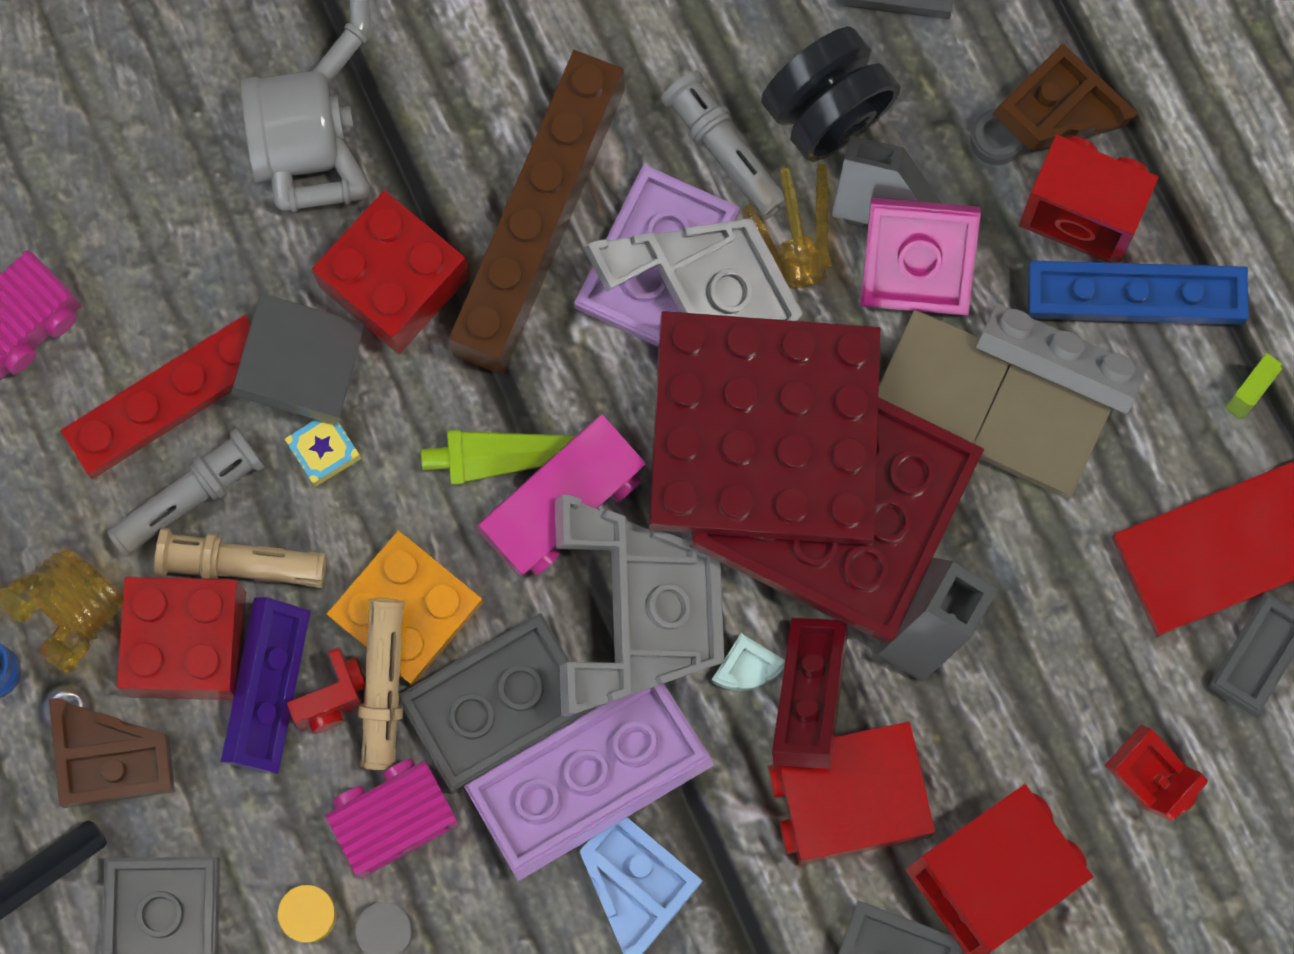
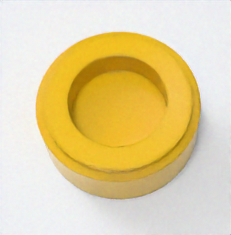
M301 885L291 889L282 898L278 908L280 927L287 936L301 943H314L324 939L332 931L337 917L336 906L330 895L312 885Z

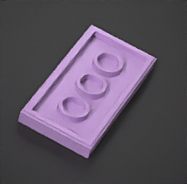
M664 684L600 705L464 785L511 870L517 880L520 881L711 768L714 764Z

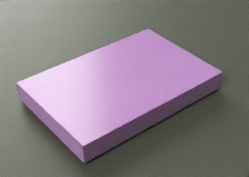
M643 164L606 239L615 240L629 238L638 234L652 232L657 234L683 230L687 227L736 221L740 215V207ZM592 266L574 302L576 310L657 347L659 344L661 312H680L656 267L606 291Z

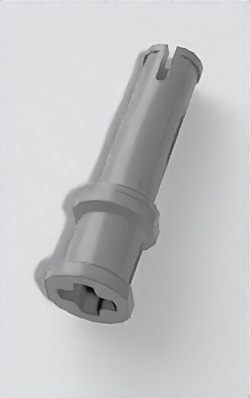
M697 70L688 73L664 92L661 97L662 103L665 107H673L689 127L688 136L693 142L707 146L728 173L731 180L735 182L759 213L760 217L763 220L771 218L786 206L789 198L782 192L761 165L758 158L734 130V127L730 124L732 120L730 110L725 105L719 106L703 86L702 74Z
M237 428L230 432L229 440L205 457L200 455L194 457L192 463L189 464L191 469L189 472L106 530L113 543L125 557L159 534L162 527L167 528L171 526L175 521L208 498L212 497L215 500L218 497L221 499L226 496V488L252 469L259 472L265 468L258 455Z

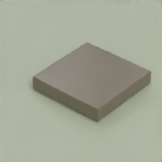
M914 309L879 385L878 397L974 443L1009 366V362L977 349L979 337Z
M1011 364L974 444L984 448L980 457L981 460L1069 500L1112 408Z

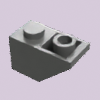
M850 136L832 212L833 217L842 218L853 226L868 227L871 198L943 204L903 147Z
M932 558L894 640L891 642H880L874 654L917 680L924 681L971 639L998 589L954 561Z

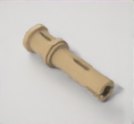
M162 527L156 544L154 571L156 577L164 578L169 572L201 576V579H218L219 576H229L322 588L326 570V553L223 543V538L219 537L217 533H208L203 538L176 535L172 533L170 528Z

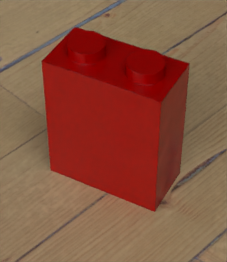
M910 721L836 736L834 739L831 769L774 766V764L767 766L774 799L784 797L789 819L779 821L786 854L796 852L799 865L928 839L935 833Z
M1026 783L905 869L965 954H989L1094 877L1087 868V860L1081 849L1074 842L1066 840L1053 822V814L1048 804L1042 797L1032 793Z

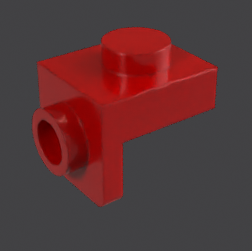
M339 647L328 651L339 682L287 702L294 724L302 731L311 728L312 733L316 734L337 727L344 722L343 714L358 709L359 704L363 703L359 691L365 689L366 680L356 657L346 660Z
M1140 725L1104 765L1145 810L1169 821H1173L1178 815L1188 811L1195 804L1198 793L1208 782V779L1200 771L1187 767L1152 728Z

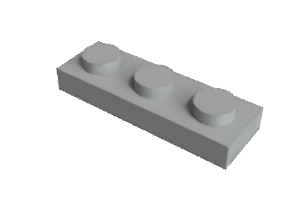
M996 303L976 346L977 349L1125 414H1128L1136 398L1147 369L1133 363L1124 355L1108 352L1083 341L1071 332L1060 331L1031 318L1021 310L1010 309L999 303Z

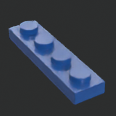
M1030 260L1028 265L1027 314L1033 319L1245 325L1249 319L1248 267Z

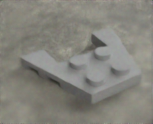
M752 218L687 227L683 230L657 234L653 232L638 234L629 238L615 240H596L584 247L606 291L656 267L676 306L683 313L797 321L803 315Z
M561 495L555 499L557 549L611 551L615 663L566 662L560 665L561 716H571L724 663L720 561L691 548V541L665 531L649 530L627 521L626 516L608 509L601 511L581 503L582 499L572 495Z

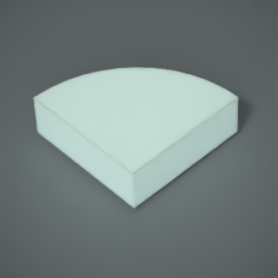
M741 633L724 659V663L721 664L712 678V683L735 691L757 689L769 684L784 671L785 660Z

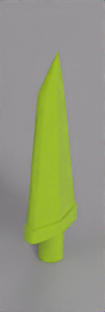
M461 429L447 430L448 447L421 449L422 470L450 469L451 485L465 484V482L541 468L575 436L461 431Z

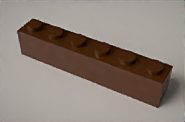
M573 49L450 334L449 343L454 357L504 376L625 92L623 68Z

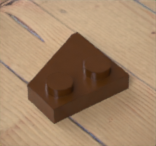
M1062 43L997 107L992 115L1033 151L1051 146L1056 134L1064 138L1069 136L1084 138L1124 128L1138 112Z
M58 698L49 699L59 806L69 808L175 792L170 740L166 734L142 726H136L118 718L73 705Z

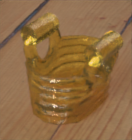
M66 546L61 547L59 552L53 553L50 559H45L41 566H36L33 572H28L27 575L16 579L8 587L0 589V609L15 621L20 623L26 622L31 618L34 611L41 609L58 626L53 632L52 637L42 644L41 654L64 673H70L77 668L79 660L88 653L93 640L98 639V634L104 631V627L111 623L112 617L118 615V610L123 607L122 596L108 580L92 565ZM25 592L30 598L25 600L20 594ZM74 631L79 638L75 646L70 649L64 642L70 633Z

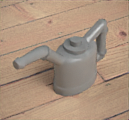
M350 0V24L347 23L344 26L345 31L313 71L262 78L258 76L241 78L242 106L253 177L255 182L271 180L274 203L281 210L297 212L299 208L344 202L345 205H349L352 201L366 199L370 194V184L345 143L344 128L354 127L351 106L341 107L339 95H331L329 84L361 44H365L368 40L367 35L371 25L368 0ZM335 166L342 178V182L295 188L292 175L327 171Z

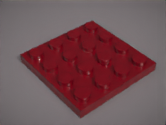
M662 311L659 326L649 530L871 545L874 541L881 327Z
M878 397L874 541L871 545L696 533L690 547L883 643L891 642L901 626L984 448Z

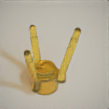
M824 164L817 166L816 245H814L811 236H804L790 169L782 167L779 173L792 239L781 244L782 253H778L756 209L751 204L745 206L744 211L748 219L752 218L789 288L797 289L823 282L827 279L825 269L832 267L828 252L827 167Z

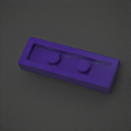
M268 597L254 598L221 762L264 773L279 774L290 718L287 702L292 701L294 698L311 610Z

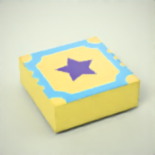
M315 419L285 438V441L314 487H317L361 459L339 422L336 426Z

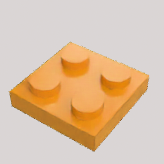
M398 530L328 611L327 616L367 649L369 599L392 598L404 600L400 677L413 687L484 602L481 597Z

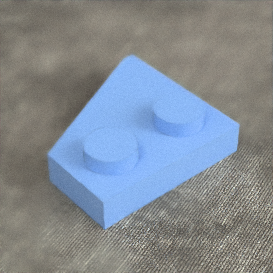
M627 817L589 839L579 851L623 954H644L703 882V880Z

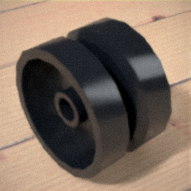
M850 26L836 29L802 50L775 75L762 94V105L778 124L783 126L794 124L790 140L803 157L810 162L825 159L849 144L850 136H861L885 114L900 93L901 86L884 65L879 63L867 65L871 49L858 32Z

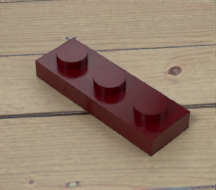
M791 618L772 748L774 766L831 769L848 639L847 624L839 620Z

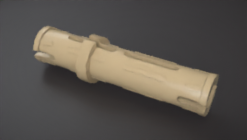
M371 598L368 603L369 629L364 703L359 704L358 717L363 718L360 767L371 770H387L396 765L397 721L403 718V706L398 705L405 601L392 598Z

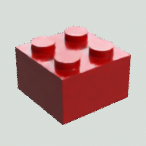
M1056 134L1032 188L1018 226L1106 263H1120L1136 232L1159 176L1149 173L1148 168L1135 159L1128 157L1115 159L1098 152L1097 147L1086 139L1077 136L1064 138Z
M385 190L311 269L320 289L359 322L365 323V327L398 355L470 278L466 258Z
M125 577L117 689L130 698L233 700L243 654L247 593L237 580Z

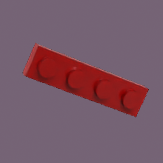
M246 315L238 318L60 430L91 479L99 476L232 392L251 325Z

